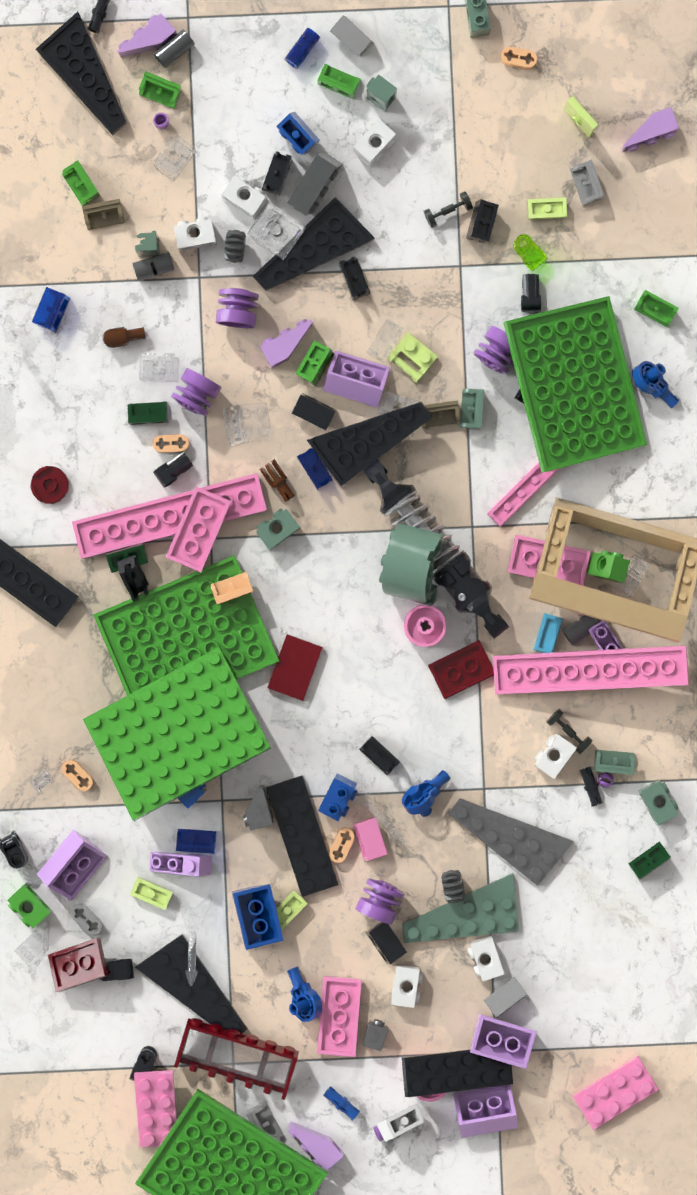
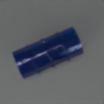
M306 28L284 60L293 68L298 69L313 47H315L320 36L312 29Z

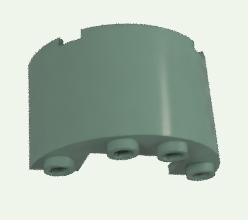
M399 523L395 530L392 529L386 555L382 556L381 566H383V570L380 574L379 582L382 583L383 592L387 595L432 606L436 602L437 585L432 584L434 560L441 553L443 534Z

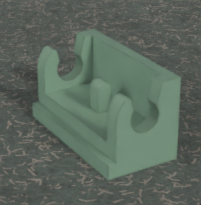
M156 231L137 235V238H145L140 241L139 245H135L138 257H151L160 254L159 236Z
M484 389L462 390L460 428L481 430Z
M595 750L594 771L634 775V753Z

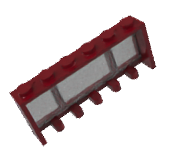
M188 1018L174 1067L178 1068L179 1062L190 1065L189 1070L192 1072H197V1069L200 1068L209 1071L208 1076L215 1078L216 1073L227 1076L226 1081L228 1083H234V1079L246 1082L245 1087L248 1089H252L253 1084L264 1087L263 1092L265 1094H271V1090L282 1093L281 1099L285 1100L299 1051L291 1046L277 1045L276 1042L271 1040H260L255 1035L247 1036L240 1034L235 1029L227 1030L218 1024L210 1025L203 1023L198 1018Z

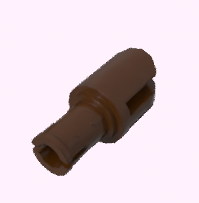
M118 327L105 331L102 339L106 346L115 348L127 346L129 341L146 339L144 327L129 330L124 327Z
M273 459L271 461L272 465L270 463L265 465L267 471L263 467L259 470L271 488H277L284 501L287 502L295 494L286 483L287 476L277 461Z

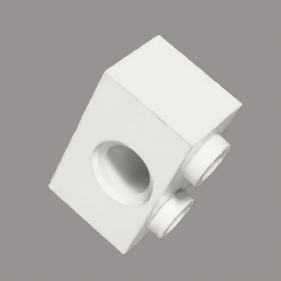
M378 119L353 146V151L369 166L373 162L376 164L383 157L381 153L386 148L388 150L391 149L396 143L394 140L396 134L384 122ZM373 140H379L381 146L374 148L370 143Z
M233 176L221 196L224 200L254 219L266 202L265 192L258 187H255V189L248 185L249 182L243 177L237 178ZM248 192L250 193V198L242 200L240 194Z
M207 217L198 218L196 222L192 223L181 221L177 223V226H174L179 252L217 245L212 220ZM193 229L200 231V235L197 238L190 237V232Z
M558 734L555 736L551 735L545 743L547 747L544 752L540 750L534 758L536 761L534 765L553 779L556 778L577 749ZM557 750L559 753L558 759L550 760V751Z
M491 935L469 942L471 948H468L471 960L475 959L477 966L474 967L477 978L481 977L482 981L504 975ZM484 954L490 956V961L486 964L480 962V957Z
M396 964L391 1005L414 1008L415 1003H419L420 992L417 991V985L422 983L423 976L419 967ZM406 981L411 982L413 985L408 991L402 989V984Z
M417 1104L383 1120L377 1126L386 1142L422 1124L425 1120Z

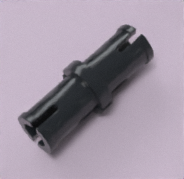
M97 0L95 8L92 9V18L87 28L93 33L100 32L103 19L107 16L106 11L110 0Z
M591 766L580 769L579 771L585 784L584 790L588 793L591 807L602 804L603 801L598 790L599 784L595 781Z

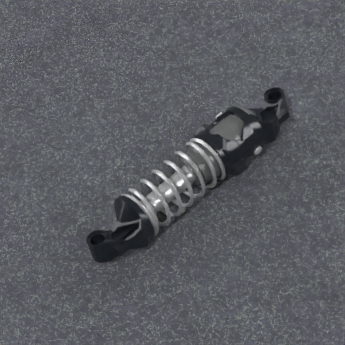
M379 459L363 470L373 484L377 483L380 486L382 493L380 512L382 515L384 514L387 517L395 511L399 513L400 516L392 523V526L405 521L408 526L431 532L437 531L436 533L439 534L444 530V525H438L433 529L429 528L436 520L437 515H430L422 519L421 517L427 512L429 505H423L414 509L415 505L420 501L421 495H415L417 490H415L416 488L413 485L395 484L389 481L387 477L388 471ZM446 535L442 540L441 553L434 560L432 579L436 584L443 586L454 599L456 604L454 607L459 613H475L482 617L485 622L484 627L495 639L507 630L509 626L500 614L496 615L491 612L489 602L492 585L489 581L485 582L480 578L471 566V559L464 550L459 551L460 545L453 546L451 544L452 535Z

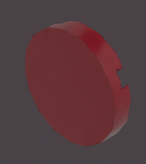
M45 466L39 468L33 474L30 488L37 500L45 504H55L66 496L69 490V481L67 475L61 469L54 466Z

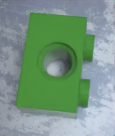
M604 550L601 553L593 552L588 575L624 583L630 560L624 559L623 554L616 552L611 553Z
M27 883L7 900L10 903L8 904L9 908L14 913L18 912L23 917L21 920L27 927L35 928L52 912L51 908ZM25 902H30L33 905L31 912L24 909Z

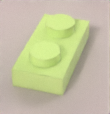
M566 197L528 199L527 201L528 220L567 218Z
M137 877L130 895L166 910L173 891Z
M295 890L276 908L281 931L308 904Z

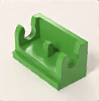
M324 64L317 80L318 85L353 99L361 81L360 78L327 64Z
M146 71L139 86L140 96L175 109L182 92L181 85Z
M78 160L62 171L63 177L82 206L100 196Z
M647 290L642 293L634 308L635 311L665 327H668L672 322L674 315L679 309Z
M314 340L295 374L316 387L335 353L330 348Z

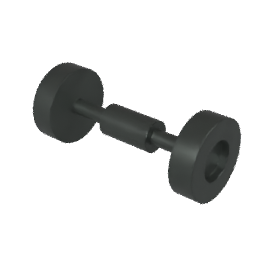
M466 191L460 193L461 202L455 205L452 203L434 215L429 208L424 210L423 212L431 228L437 226L434 218L440 215L445 216L455 211V208L464 205L467 211L473 209Z
M560 709L556 710L546 723L549 726H552L555 722L563 727L562 730L571 739L574 738L580 743L576 751L581 754L593 740L588 736L582 741L568 724L565 725L559 719L564 712Z

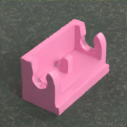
M376 817L353 823L365 861L387 855Z

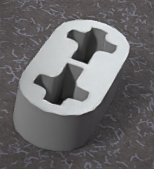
M77 904L72 908L71 917L90 935L100 933L103 927L102 921L86 905ZM75 909H84L83 915L86 917V919H84L82 916L77 917V911ZM89 919L92 923L96 921L98 923V930H90L91 925L87 920Z

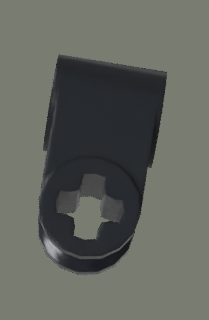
M13 830L10 835L2 839L0 838V849L9 865L16 869L24 867L28 862V856L18 834ZM16 854H19L22 857V863L20 865H17L14 862V856Z
M132 958L106 962L107 970H110L107 977L99 980L133 979Z
M145 1046L142 1048L132 1069L130 1080L134 1081L135 1072L153 1071L157 1058V1051L154 1047ZM146 1053L150 1054L149 1060L145 1059Z

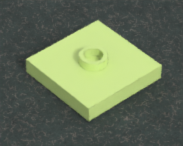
M572 96L567 100L564 110L574 123L590 137L594 134L598 123Z

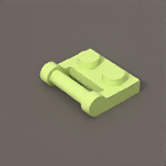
M408 332L387 357V360L394 362L417 383L438 356ZM402 352L421 369L417 372L397 355Z

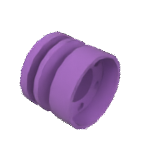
M241 288L220 289L219 296L224 298L218 299V303L226 306V308L217 310L215 322L229 327L255 328L257 315L248 310L258 307L257 303L251 301H257L259 294Z
M490 326L484 335L490 344L479 343V347L483 351L475 349L473 354L489 369L507 375L509 369L505 365L513 367L514 364L508 358L509 356L512 357L506 332L495 326Z
M186 368L181 377V380L187 385L186 388L176 386V389L182 395L180 396L173 392L171 397L183 408L195 414L207 416L208 411L202 408V405L211 408L212 405L206 400L207 396L216 399L222 387L203 375Z
M368 878L366 884L373 887V889L364 887L363 891L369 894L370 897H360L355 909L368 917L392 925L397 912L390 908V906H400L401 902L394 899V897L403 899L405 893L390 883Z

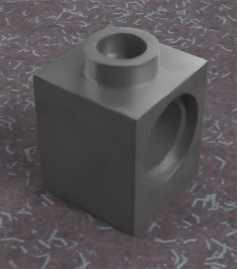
M374 1019V1021L369 1020L363 1039V1046L378 1051L382 1050L388 1030L385 1022Z

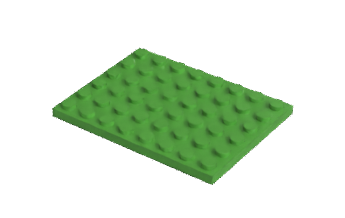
M610 296L503 322L542 473L647 445Z
M235 555L203 568L202 572H193L150 590L147 596L143 593L139 595L138 601L133 602L132 599H129L93 614L127 695L220 647L236 679L279 662L251 593L218 605L216 604L211 584L242 574Z
M220 647L83 719L133 821L142 818L271 749Z
M197 1089L135 1184L151 1195H314L327 1176L328 1171Z

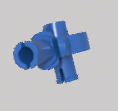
M644 361L632 370V377L636 386L642 392L651 394L655 399L660 397L670 408H673L679 399L668 389L669 384L663 379V375L666 373L665 367L660 363L655 365L649 361Z
M442 770L432 780H425L423 783L410 787L402 797V804L406 811L413 815L420 814L422 817L429 816L432 813L430 807L434 804L435 797L440 794L439 789L451 779L448 773Z
M299 967L288 970L287 973L293 985L291 990L292 1004L289 1006L290 1013L296 1015L303 1022L319 1018L322 1012L320 996L311 988L310 983L304 982Z

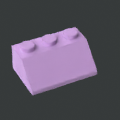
M335 351L323 391L378 407L390 367Z
M72 830L37 875L47 887L72 901L108 856L86 837Z
M479 1014L473 1033L470 1053L526 1069L537 1031Z
M510 1085L453 1093L461 1138L518 1128Z

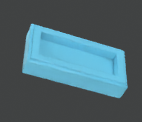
M544 613L533 650L543 653L553 652L563 618Z

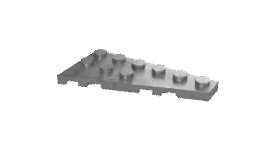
M461 798L448 812L450 816L537 886L574 842L573 840Z

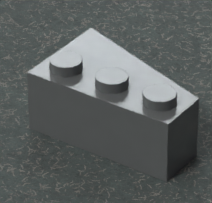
M326 152L317 154L287 204L305 216L310 213L313 214L319 206L317 202L326 195L329 190V184L336 179L343 164Z

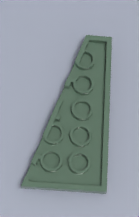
M513 873L465 894L463 901L441 905L402 923L404 943L519 931Z

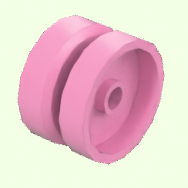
M421 605L409 611L405 617L403 627L405 635L410 642L417 646L428 647L441 641L446 632V621L439 609L434 606ZM424 622L428 624L426 630H423L421 624Z

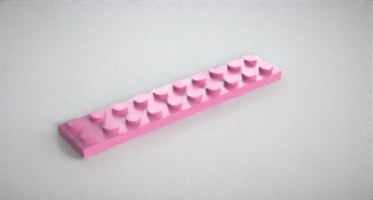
M258 473L201 488L232 501L223 522L267 511ZM194 490L72 521L81 559L175 535Z
M686 645L493 656L495 694L689 685Z

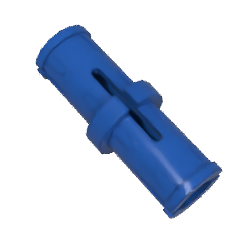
M332 1086L323 1094L324 1097L336 1106L337 1110L340 1109L352 1121L359 1114L360 1110L347 1101V1097L340 1095Z

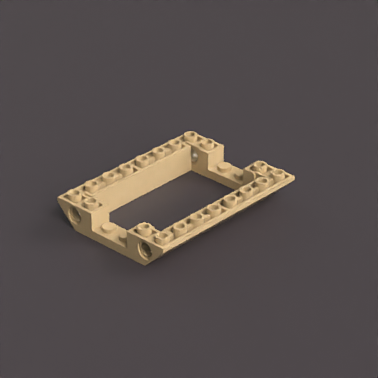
M555 497L546 530L547 535L542 555L537 565L529 599L679 643L689 615L697 579V538ZM573 521L678 553L682 549L676 565L677 575L672 596L666 610L556 578L570 522Z

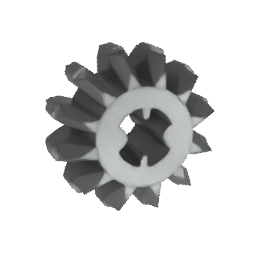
M229 230L227 232L224 246V258L226 261L232 263H241L243 261L246 243L245 232L240 230Z
M459 870L444 872L441 878L446 901L448 903L463 901L465 890L461 872Z

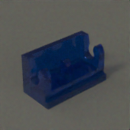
M46 287L32 323L56 333L71 298Z
M313 448L297 456L298 461L317 490L333 481Z
M178 828L176 851L214 854L217 831Z

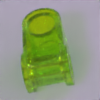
M521 234L515 239L513 248L531 271L537 269L548 259L543 250L537 246L529 235ZM520 241H526V245L520 247Z

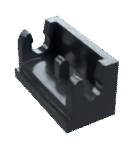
M278 151L274 153L262 190L280 196L292 163L291 155L286 154L285 156Z
M482 199L475 202L466 239H476L480 243L489 242L499 207L498 204Z
M351 257L350 260L339 261V266L352 301L369 295L370 291L358 259Z
M302 393L292 414L327 430L336 409Z
M136 555L117 561L119 574L132 601H138V593L140 592L147 596L149 593V582Z
M372 735L359 748L386 775L390 774L400 763Z
M380 922L365 932L386 964H392L407 953L389 924Z

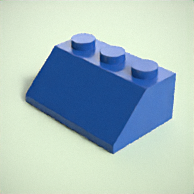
M270 884L232 891L246 950L284 941Z

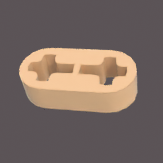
M507 47L502 51L501 61L504 65L528 70L536 65L537 56L531 50ZM512 52V56L518 57V59L512 58L511 61H508L504 55ZM527 56H531V60H534V62L531 61L530 64H526V60L520 58L525 59Z
M182 434L159 435L153 440V448L159 453L184 452L189 448L190 444L188 438ZM179 438H182L183 441H186V444L180 449L178 445H172V442H178ZM163 439L164 442H170V445H165L163 449H160L159 446H156V443Z
M68 760L62 765L63 774L79 790L87 791L93 786L92 776L77 761ZM67 764H74L76 766L74 770L78 774L75 775L73 772L68 773ZM79 775H80L83 779H85V778H88V779H89V781L87 782V783L89 784L88 787H87V786H83V787H82V786L80 785V784H81V780L78 778Z
M345 827L339 830L329 853L333 862L340 863L345 860L355 837L354 832L350 828ZM350 832L349 836L351 839H347L345 844H342L343 837L340 836L341 833ZM339 846H342L341 853L343 857L335 859L333 851H337Z

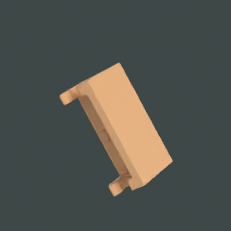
M247 572L211 584L217 605L254 592Z

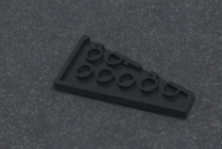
M77 11L40 44L36 51L113 136L127 122L81 16Z
M335 197L255 273L253 278L265 291H268L375 240V237Z
M421 401L307 439V441L342 486L433 418V416Z
M183 934L135 966L137 970L209 1024H218L227 1030L235 1029L240 1034L248 1030V1027Z

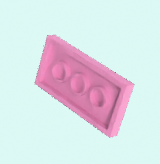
M195 487L166 558L202 572L232 501Z
M515 535L507 572L534 578L545 541ZM564 546L556 578L583 586L591 551Z
M323 976L322 1012L319 1023L317 1054L356 1056L362 979Z
M636 1056L574 1094L573 1098L594 1130L659 1089L639 1056Z
M173 1070L135 1072L134 1082L140 1147L160 1146L177 1120Z

